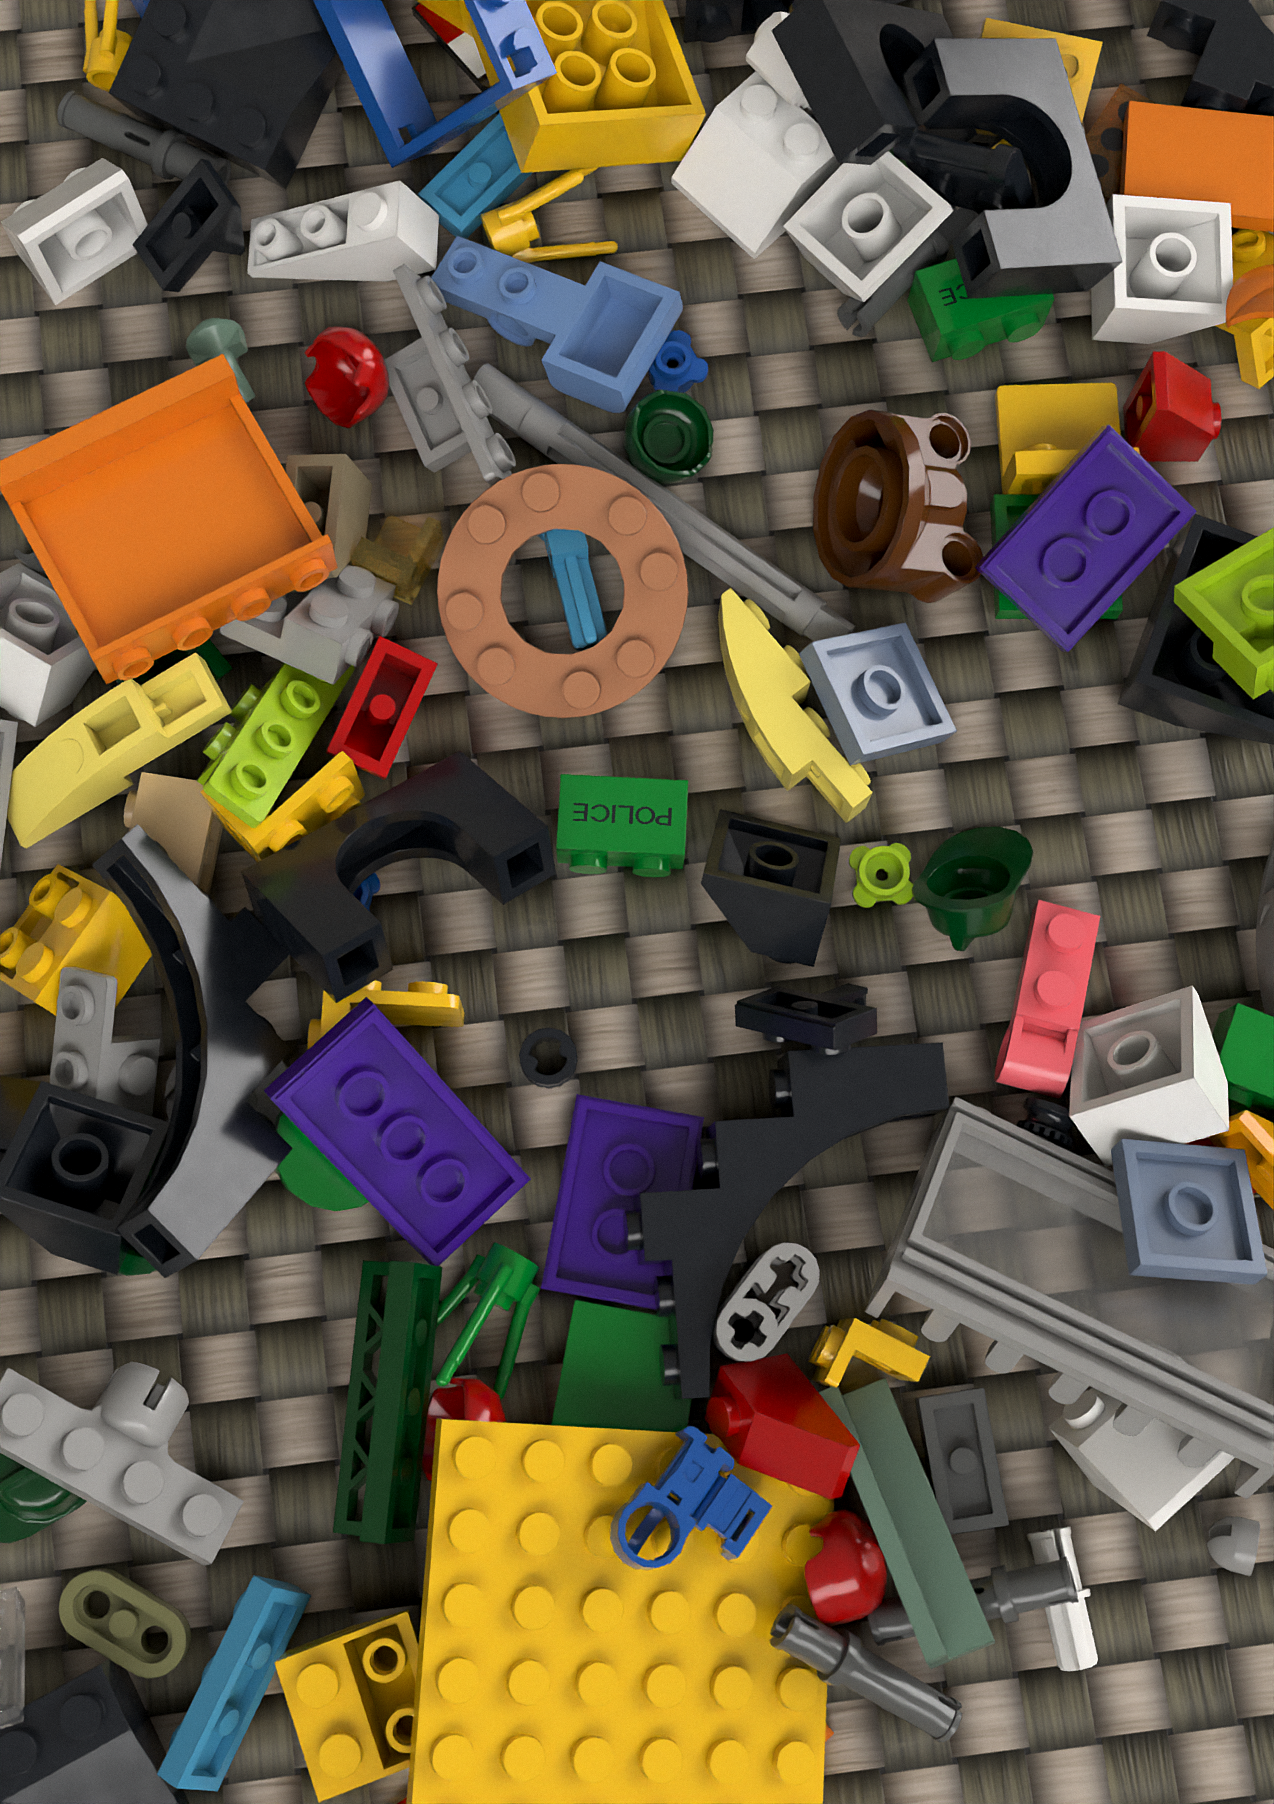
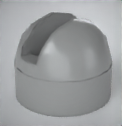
M1225 1516L1215 1522L1209 1529L1211 1540L1208 1541L1207 1546L1209 1555L1216 1564L1229 1571L1251 1576L1258 1550L1260 1522L1239 1516Z

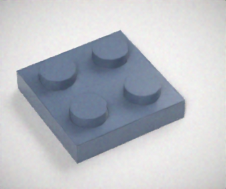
M906 622L814 641L799 653L850 766L942 743L957 732Z
M1121 1139L1111 1149L1129 1275L1255 1285L1268 1275L1245 1150Z

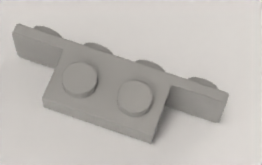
M403 264L393 270L422 337L385 359L389 373L390 388L426 468L435 473L472 451L483 478L493 486L498 481L512 475L510 469L516 466L514 455L504 438L499 433L494 434L487 418L493 412L491 403L479 383L475 380H470L464 363L470 359L469 354L457 332L451 327L447 328L441 311L445 310L447 305L440 289L430 276L427 275L421 278Z
M79 967L62 968L57 999L50 1084L152 1116L160 1038L145 1034L112 1036L117 979L114 976Z

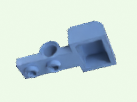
M456 236L431 277L440 289L445 302L486 318L490 326L505 339L521 346L533 345L536 338L551 344L542 358L550 384L556 390L612 413H622L625 411L683 311L680 292L601 261L587 284L583 285L460 236Z

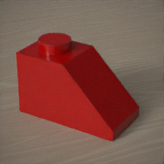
M1153 351L1123 405L1125 441L1132 448L1139 447V454L1147 462H1198L1211 441L1218 438L1221 429V407L1218 402H1212L1211 379L1166 351Z
M379 636L326 753L335 757L344 751L352 759L355 767L385 780L438 663Z
M786 1353L760 1358L752 1362L745 1361L720 1366L704 1418L708 1422L713 1434L722 1441L735 1461L741 1466L828 1499L842 1497L860 1444L791 1357Z

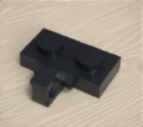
M847 983L817 995L777 986L737 1000V1004H735L736 1027L761 1032L763 1039L766 1041L802 1042L810 1044L811 1050L815 1053L835 1055L848 1052L851 1049L852 1043L877 1034V1008L866 1006L868 988Z

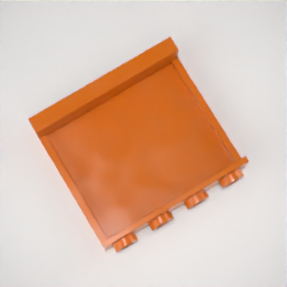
M224 354L0 460V491L106 685L117 679L130 680L144 674L153 666L154 660L176 649L185 651L200 646L212 636L214 630L236 619L238 621H247L261 615L270 607L272 601L293 590L304 592L317 587L327 579L329 572L338 568L332 541L328 534L322 536L240 394L236 376Z

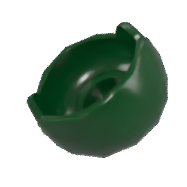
M658 389L639 400L629 413L625 422L623 445L630 464L644 475L661 484L680 483L692 478L710 461L713 452L714 430L706 409L687 393Z

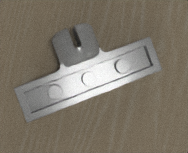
M129 1362L114 1371L96 1405L92 1409L86 1410L80 1409L10 1368L1 1373V1454L203 1566L213 1563L244 1501L174 1462L168 1455V1442L189 1404L188 1393L178 1382L170 1377L165 1386L157 1383L152 1388L160 1371L145 1364Z

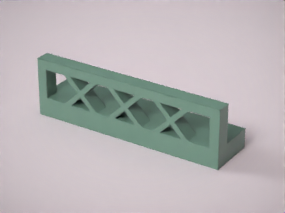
M886 1378L844 1395L841 1394L839 1387H830L820 1391L819 1394L860 1444L850 1473L925 1661L930 1669L994 1644L995 1640Z

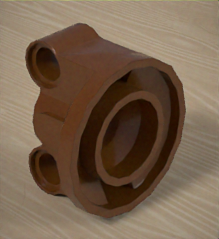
M870 409L851 416L833 436L820 464L813 496V532L821 562L832 579L853 588L906 592L912 594L919 601L934 603L980 577L981 573L975 566L983 558V554L976 540L968 533L963 532V524L967 512V492L964 480L956 469V466L967 459L970 453L971 441L967 429L955 416L947 413H937L931 418H920Z

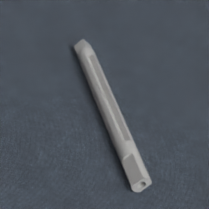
M489 363L479 368L473 380L479 383L491 403L493 412L489 416L557 464H573L596 468L610 473L638 489L663 514L673 529L684 554L746 598L755 602L759 607L801 637L807 636L812 641H818L853 632L856 626L826 606L827 602L655 480L644 475L628 461Z

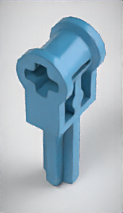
M554 529L537 535L545 543L552 575L556 579L572 646L577 651L592 648L608 633L589 563L588 544L585 533L575 530Z

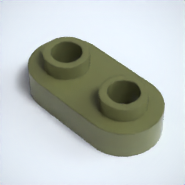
M96 1568L84 1572L67 1584L60 1597L59 1616L66 1631L80 1642L139 1677H161L181 1664L188 1654L191 1645V1629L184 1614L176 1607L114 1570ZM94 1591H102L109 1597L110 1609L105 1616L96 1615L90 1608L89 1600ZM151 1626H159L166 1631L168 1644L165 1650L156 1651L148 1645L147 1632Z

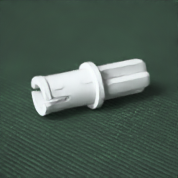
M1070 1527L1027 1534L1028 1541L1031 1543L1035 1565L1060 1560L1061 1557L1067 1556L1075 1581L1079 1602L1073 1604L1069 1602L1045 1608L1057 1665L1062 1671L1087 1669L1097 1664L1098 1660L1084 1599L1091 1596L1089 1588H1082L1070 1536L1072 1533Z

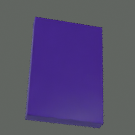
M1103 425L979 561L975 568L1061 651L1069 652L1197 511L1110 425Z
M577 1094L541 1289L656 1310L654 1280L655 1276H665L664 1264L638 1265L637 1250L626 1251L623 1213L624 1210H634L633 1199L640 1193L692 1190L697 1162V1141L701 1139L704 1117Z

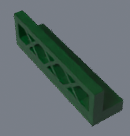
M363 1260L333 1533L360 1536V1541L379 1544L415 1540L443 1267L415 1262ZM382 1276H388L385 1310L379 1305ZM378 1325L380 1330L376 1333V1326ZM380 1348L378 1375L376 1378L372 1372L373 1354ZM370 1392L373 1398L368 1402ZM373 1416L369 1446L364 1439L366 1421ZM363 1461L365 1467L361 1470V1463ZM366 1484L362 1520L355 1519L358 1491Z

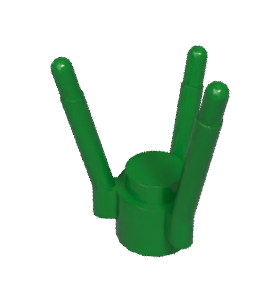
M493 1242L486 1257L479 1254L476 1255L467 1273L438 1307L437 1327L443 1323L478 1283L473 1293L481 1297L436 1376V1383L439 1386L443 1387L449 1383L494 1305L508 1312L513 1301H515L514 1313L493 1391L499 1395L500 1401L504 1398L529 1310L540 1291L539 1287L531 1283L539 1270L536 1264L496 1242Z

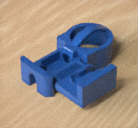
M693 1426L686 1427L674 1434L684 1443L654 1486L648 1482L639 1485L628 1502L615 1513L611 1522L610 1540L614 1552L623 1563L634 1569L651 1570L671 1563L681 1553L686 1538L694 1526L700 1531H703L706 1526L719 1534V1537L725 1539L720 1546L723 1549L720 1554L727 1560L736 1559L740 1556L772 1507L771 1504L732 1473L727 1478L719 1476V1470L722 1473L733 1470V1457L721 1447L714 1449L705 1443L707 1436ZM669 1493H672L673 1495H675V1496L678 1498V1500H675L674 1498H672V1497L669 1495ZM645 1505L652 1506L653 1508L627 1542L625 1529L629 1516L637 1508ZM665 1516L671 1530L670 1543L666 1552L662 1556L654 1558V1560H645L637 1556L647 1538Z

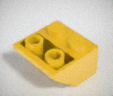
M57 864L51 874L45 875L36 883L29 896V905L14 927L8 928L0 935V980L56 1015L61 970L64 967H79L114 976L117 979L116 1008L152 956V953L127 908L116 894Z
M409 1610L356 1624L292 1648L274 1662L318 1802L325 1801L409 1768L419 1639Z

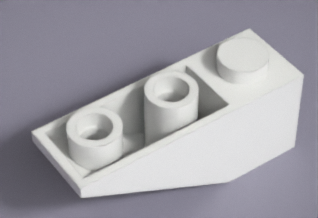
M399 180L251 219L247 274L253 278L387 282L396 279L393 270L403 264L416 274L436 270L439 215Z

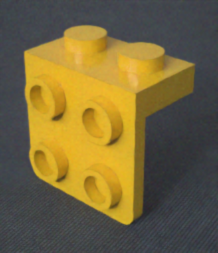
M375 980L338 1003L323 990L321 1019L310 1020L308 1049L365 997L373 1002L392 1024L463 1027L465 1013L460 997L454 994H447L448 985L436 982L408 983V992L381 991L382 983Z

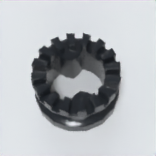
M542 1028L529 1034L522 1043L519 1053L520 1065L524 1075L537 1087L548 1089L560 1087L567 1081L569 1082L576 1071L578 1062L576 1046L570 1036L558 1029ZM545 1041L559 1043V1055L567 1061L563 1069L554 1075L547 1076L538 1073V1060L531 1056L532 1050L536 1048V1045H540Z
M1027 1097L1023 1104L1024 1109L1027 1110V1117L1025 1120L1017 1121L1016 1126L1035 1135L1048 1138L1051 1143L1064 1149H1071L1074 1140L1069 1136V1131L1072 1127L1077 1126L1069 1117V1109L1046 1100Z

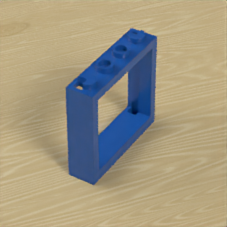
M313 0L391 168L436 151L557 74L525 0H464L500 81L437 122L382 0ZM511 57L513 64L516 68V71L514 72L508 62L507 58ZM407 128L412 141L404 144L398 130Z

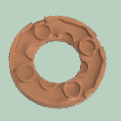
M551 464L528 468L514 473L495 483L471 503L454 526L446 543L439 568L437 594L441 623L447 641L462 667L477 684L498 700L521 711L545 717L570 718L596 714L615 707L640 692L658 675L678 644L687 612L689 588L685 559L674 531L663 514L645 495L626 481L596 468L573 464ZM554 529L581 531L599 540L617 560L624 581L623 609L612 631L594 647L574 654L547 653L525 642L509 623L502 602L503 577L513 554L530 538Z

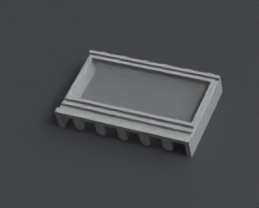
M955 1097L933 1132L865 1313L878 1318L896 1291L931 1308L924 1319L921 1331L926 1338L932 1341H946L959 1323L994 1339L988 1349L985 1364L995 1372H1010L1024 1354L1058 1370L1049 1388L1050 1397L1058 1403H1075L1090 1386L1123 1402L1116 1410L1113 1427L1124 1435L1136 1436L1140 1434L1154 1418L1187 1433L1188 1435L1180 1442L1177 1454L1178 1459L1187 1466L1202 1467L1219 1450L1224 1451L1241 1460L1234 1493L1245 1499H1248L1274 1475V1249L1262 1244L1268 1275L1255 1285L1129 1275L1114 1172L1055 1145L1042 1136L1035 1135L1007 1122L981 1107L974 1106Z

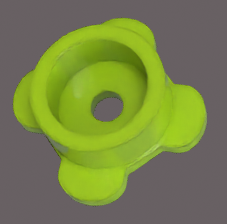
M893 843L890 846H878L871 850L866 846H859L851 852L849 865L855 870L857 884L853 889L852 897L859 906L870 908L876 902L891 900L897 905H904L913 898V884L908 880L910 875L909 862L911 860V853L908 848L900 843ZM884 870L887 873V879L884 881L878 880L876 872Z

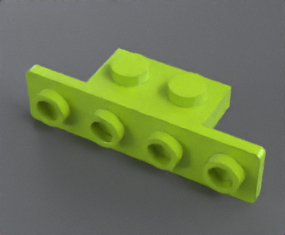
M283 662L279 670L260 690L253 684H250L231 707L232 713L229 715L236 719L234 725L231 726L225 722L203 750V753L211 758L197 782L203 785L204 792L250 827H258L266 818L353 674L354 666L351 665L336 683L332 685Z

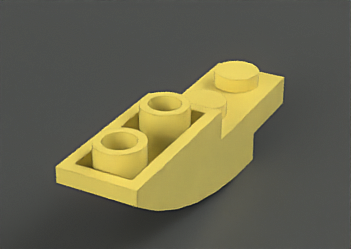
M732 588L728 589L721 595L718 613L720 648L726 677L736 707L750 737L769 768L787 791L807 776L845 823L849 822L866 808L873 793L868 787L871 781L866 770L860 763L850 766L846 756L842 757L827 739L830 737V731L818 713L810 707L802 710L799 706L805 701L811 683L799 653L789 645H786L784 648L779 645L768 632L770 629L769 621L755 602L750 599L743 602Z
M195 652L142 685H139L133 679L122 682L72 716L22 760L12 771L7 819L20 846L27 849L132 786L133 782L129 776L130 773L232 713L206 661Z

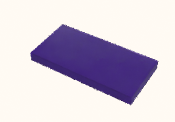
M367 997L264 1089V1092L429 1265L439 1266L531 1180Z

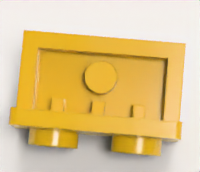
M856 1318L840 1320L837 1327L832 1325L831 1327L825 1326L808 1362L818 1366L813 1375V1381L823 1386L837 1388L852 1356L898 1380L913 1382L919 1381L930 1356L914 1348L919 1338L918 1336L885 1319H881L880 1322L873 1320L871 1325H868Z

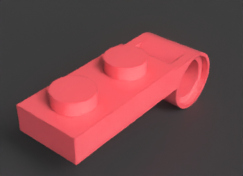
M1038 900L1032 910L1010 1025L1005 1032L996 1062L995 1082L1057 1099L1062 1096L1072 1068L1100 916Z

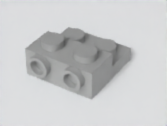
M347 564L337 578H327L320 585L308 591L297 592L293 590L272 601L270 607L261 615L247 621H238L236 619L220 627L219 633L334 685L351 665L359 667L363 663L372 641L377 635L385 637L390 632L399 610V603L392 600L396 586L375 577L367 569Z

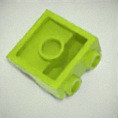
M1273 527L1175 585L1174 603L1214 642L1212 658L1252 699L1257 698L1268 690L1274 693Z

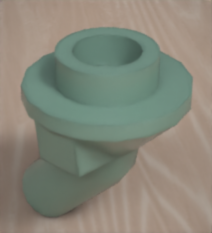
M211 318L201 322L187 337L185 347L189 357L198 366L224 354L236 376L240 394L245 402L250 401L256 395L236 361V358L248 351L242 327L235 321L220 318Z

